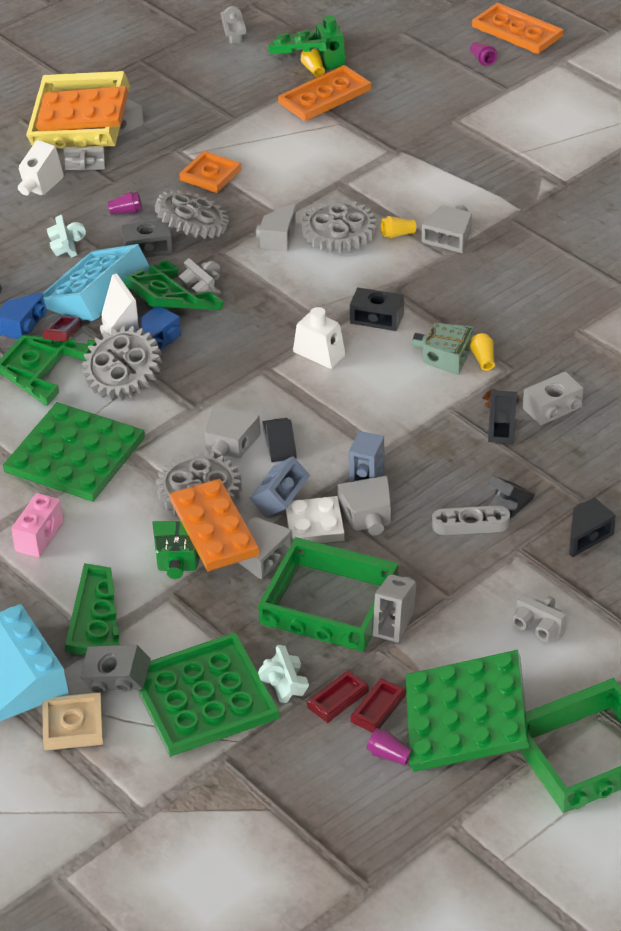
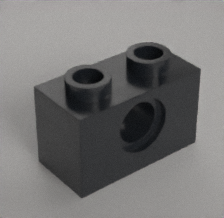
M357 287L350 303V324L397 331L404 315L403 294Z

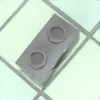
M565 371L524 389L523 409L541 426L581 408L583 387Z

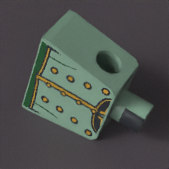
M435 323L432 325L428 335L414 334L412 347L423 349V362L425 364L459 375L471 351L469 346L473 337V327Z

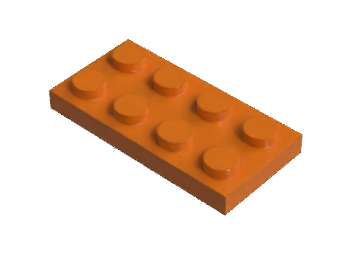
M500 3L494 4L472 19V27L537 54L563 37V29Z
M343 65L279 95L278 103L302 120L307 121L370 91L371 82Z
M126 86L47 92L44 94L36 127L38 131H58L121 126L128 90Z
M220 478L170 493V501L207 571L259 556V547Z

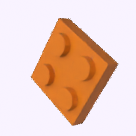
M203 151L179 175L180 181L218 193L242 169L240 162Z

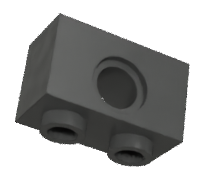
M156 220L122 225L124 246L138 244L145 258L173 254L171 232L168 227L169 223Z
M138 645L88 647L80 678L92 691L97 693H104L106 690L130 692L131 690L143 689L151 658Z

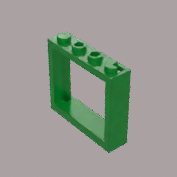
M295 537L258 604L259 624L365 652L373 634L375 599L361 627L278 605L300 565L381 586L389 575L398 576V563Z
M615 678L526 712L530 748L520 749L519 751L563 813L573 809H580L587 803L599 798H607L612 793L621 790V766L566 787L533 738L608 708H611L621 721V686Z

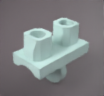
M59 215L55 217L57 224L47 229L49 238L52 241L50 246L56 257L68 252L72 258L77 255L74 241L83 239L86 230L84 225L79 222H73L66 227L63 216Z
M277 645L275 656L272 659H266L263 662L264 665L258 671L260 680L265 683H271L274 686L279 702L287 703L292 695L303 696L309 687L306 677L297 676L301 666L299 657L289 655L286 646Z

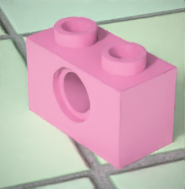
M39 493L34 495L11 528L15 551L38 558L41 556L64 522L60 499Z

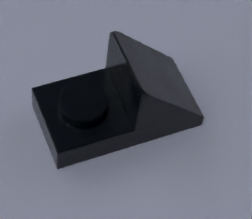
M491 390L488 442L514 443L517 392Z
M286 417L262 421L271 462L284 461L292 456L297 459L291 420Z
M492 475L488 485L496 489L494 493L496 495L490 506H503L507 508L510 512V518L515 516L535 496L534 493L494 475Z

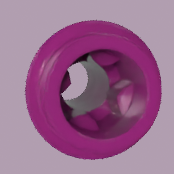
M474 42L471 45L470 52L474 54L481 65L489 66L497 60V52L493 46L480 44L479 42Z
M131 191L114 200L107 201L110 214L137 213V211L142 210L138 192L133 193Z
M378 728L371 735L366 747L367 750L372 752V756L397 762L404 766L408 763L410 753L413 751L386 729L382 731Z

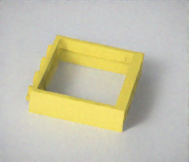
M124 71L43 75L27 131V137L31 145L33 146L39 140L60 149L64 147L115 146L120 126L105 127V129L38 131L36 125L45 93L126 86L129 93L130 84Z

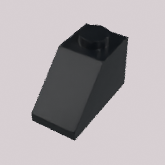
M595 497L580 503L573 510L569 550L571 557H575L614 535L616 515Z

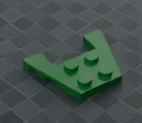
M303 30L291 35L290 33H281L268 45L269 54L293 53L295 50L302 49L303 52H311V49L318 48L319 51H327L330 47L329 38L315 40L316 30Z
M167 260L160 261L159 266L156 264L150 265L149 270L141 269L127 275L125 278V286L132 290L133 294L147 301V304L152 307L222 310L224 301L211 291L191 294L173 281L171 278L178 276L179 268Z
M22 335L0 359V374L43 405L48 406L59 394V387L57 384L42 379L64 355L86 361L84 354L91 353L88 346H96L97 343L95 340H88L87 343H76V339L59 342L43 339L40 336Z

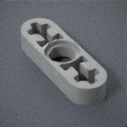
M503 506L446 508L436 510L432 515V529L439 535L503 532L508 529L510 524V512ZM466 518H475L478 521L475 523H467L464 520Z

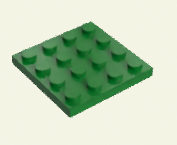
M56 402L5 461L3 469L5 473L94 502L143 441L145 432L143 429Z
M236 632L151 660L143 689H137L170 757L280 719L277 706L263 681L260 680L259 674Z
M518 649L406 674L409 748L413 750L410 753V766L413 772L530 748L521 657Z

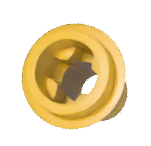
M311 49V52L302 51L301 63L315 77L322 76L325 73L320 52L317 49Z
M387 216V218L381 220V234L383 237H388V239L416 232L415 220Z
M484 333L472 337L469 347L480 364L483 371L492 370L495 367L493 339Z

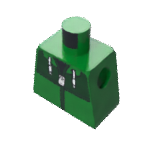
M327 15L323 17V23L316 25L315 40L329 38L330 47L328 50L319 52L324 69L331 70L345 65L343 33L336 22V18L332 15Z
M153 521L158 570L167 571V576L172 579L181 578L183 571L196 570L200 556L182 522Z

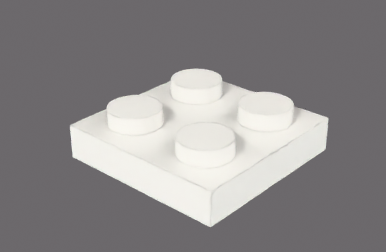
M338 496L291 501L285 509L288 528L292 530V540L298 537L317 543L345 541Z

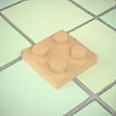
M100 692L59 696L42 702L44 751L103 745L102 700Z

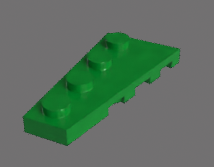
M84 563L64 652L86 655L88 647L119 645V630L116 620L117 613L114 603L111 567Z

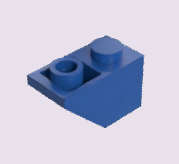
M36 293L6 301L0 308V335L19 339L22 335L27 336L32 332L34 326L46 314L47 307L43 294Z
M155 307L141 317L142 329L145 334L149 332L152 338H155L160 351L181 336L179 316L162 307Z

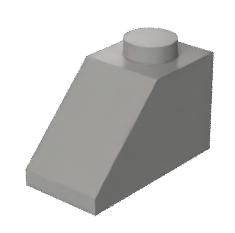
M290 204L264 215L261 225H257L256 238L260 239V248L288 250L296 225L295 204Z

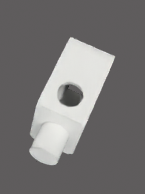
M39 140L34 143L19 165L22 182L18 185V190L23 195H29L30 192L45 195L63 179L64 175L56 146Z
M313 308L297 324L293 352L332 369L345 357L340 324L327 318L323 308Z

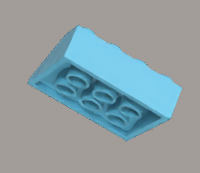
M138 244L91 251L42 293L45 305L48 310L64 316L80 317L82 320L94 321L101 316L112 275L117 274L124 283L127 275L141 269L147 271L150 266Z
M22 604L0 612V721L40 706L44 701L69 694L64 668Z

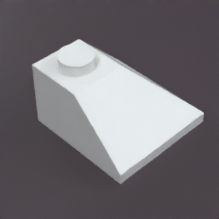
M117 274L112 275L102 311L103 325H100L102 336L103 332L111 335L112 328L116 332H120L122 326L127 331H129L131 326H134L136 331L139 330L136 300Z

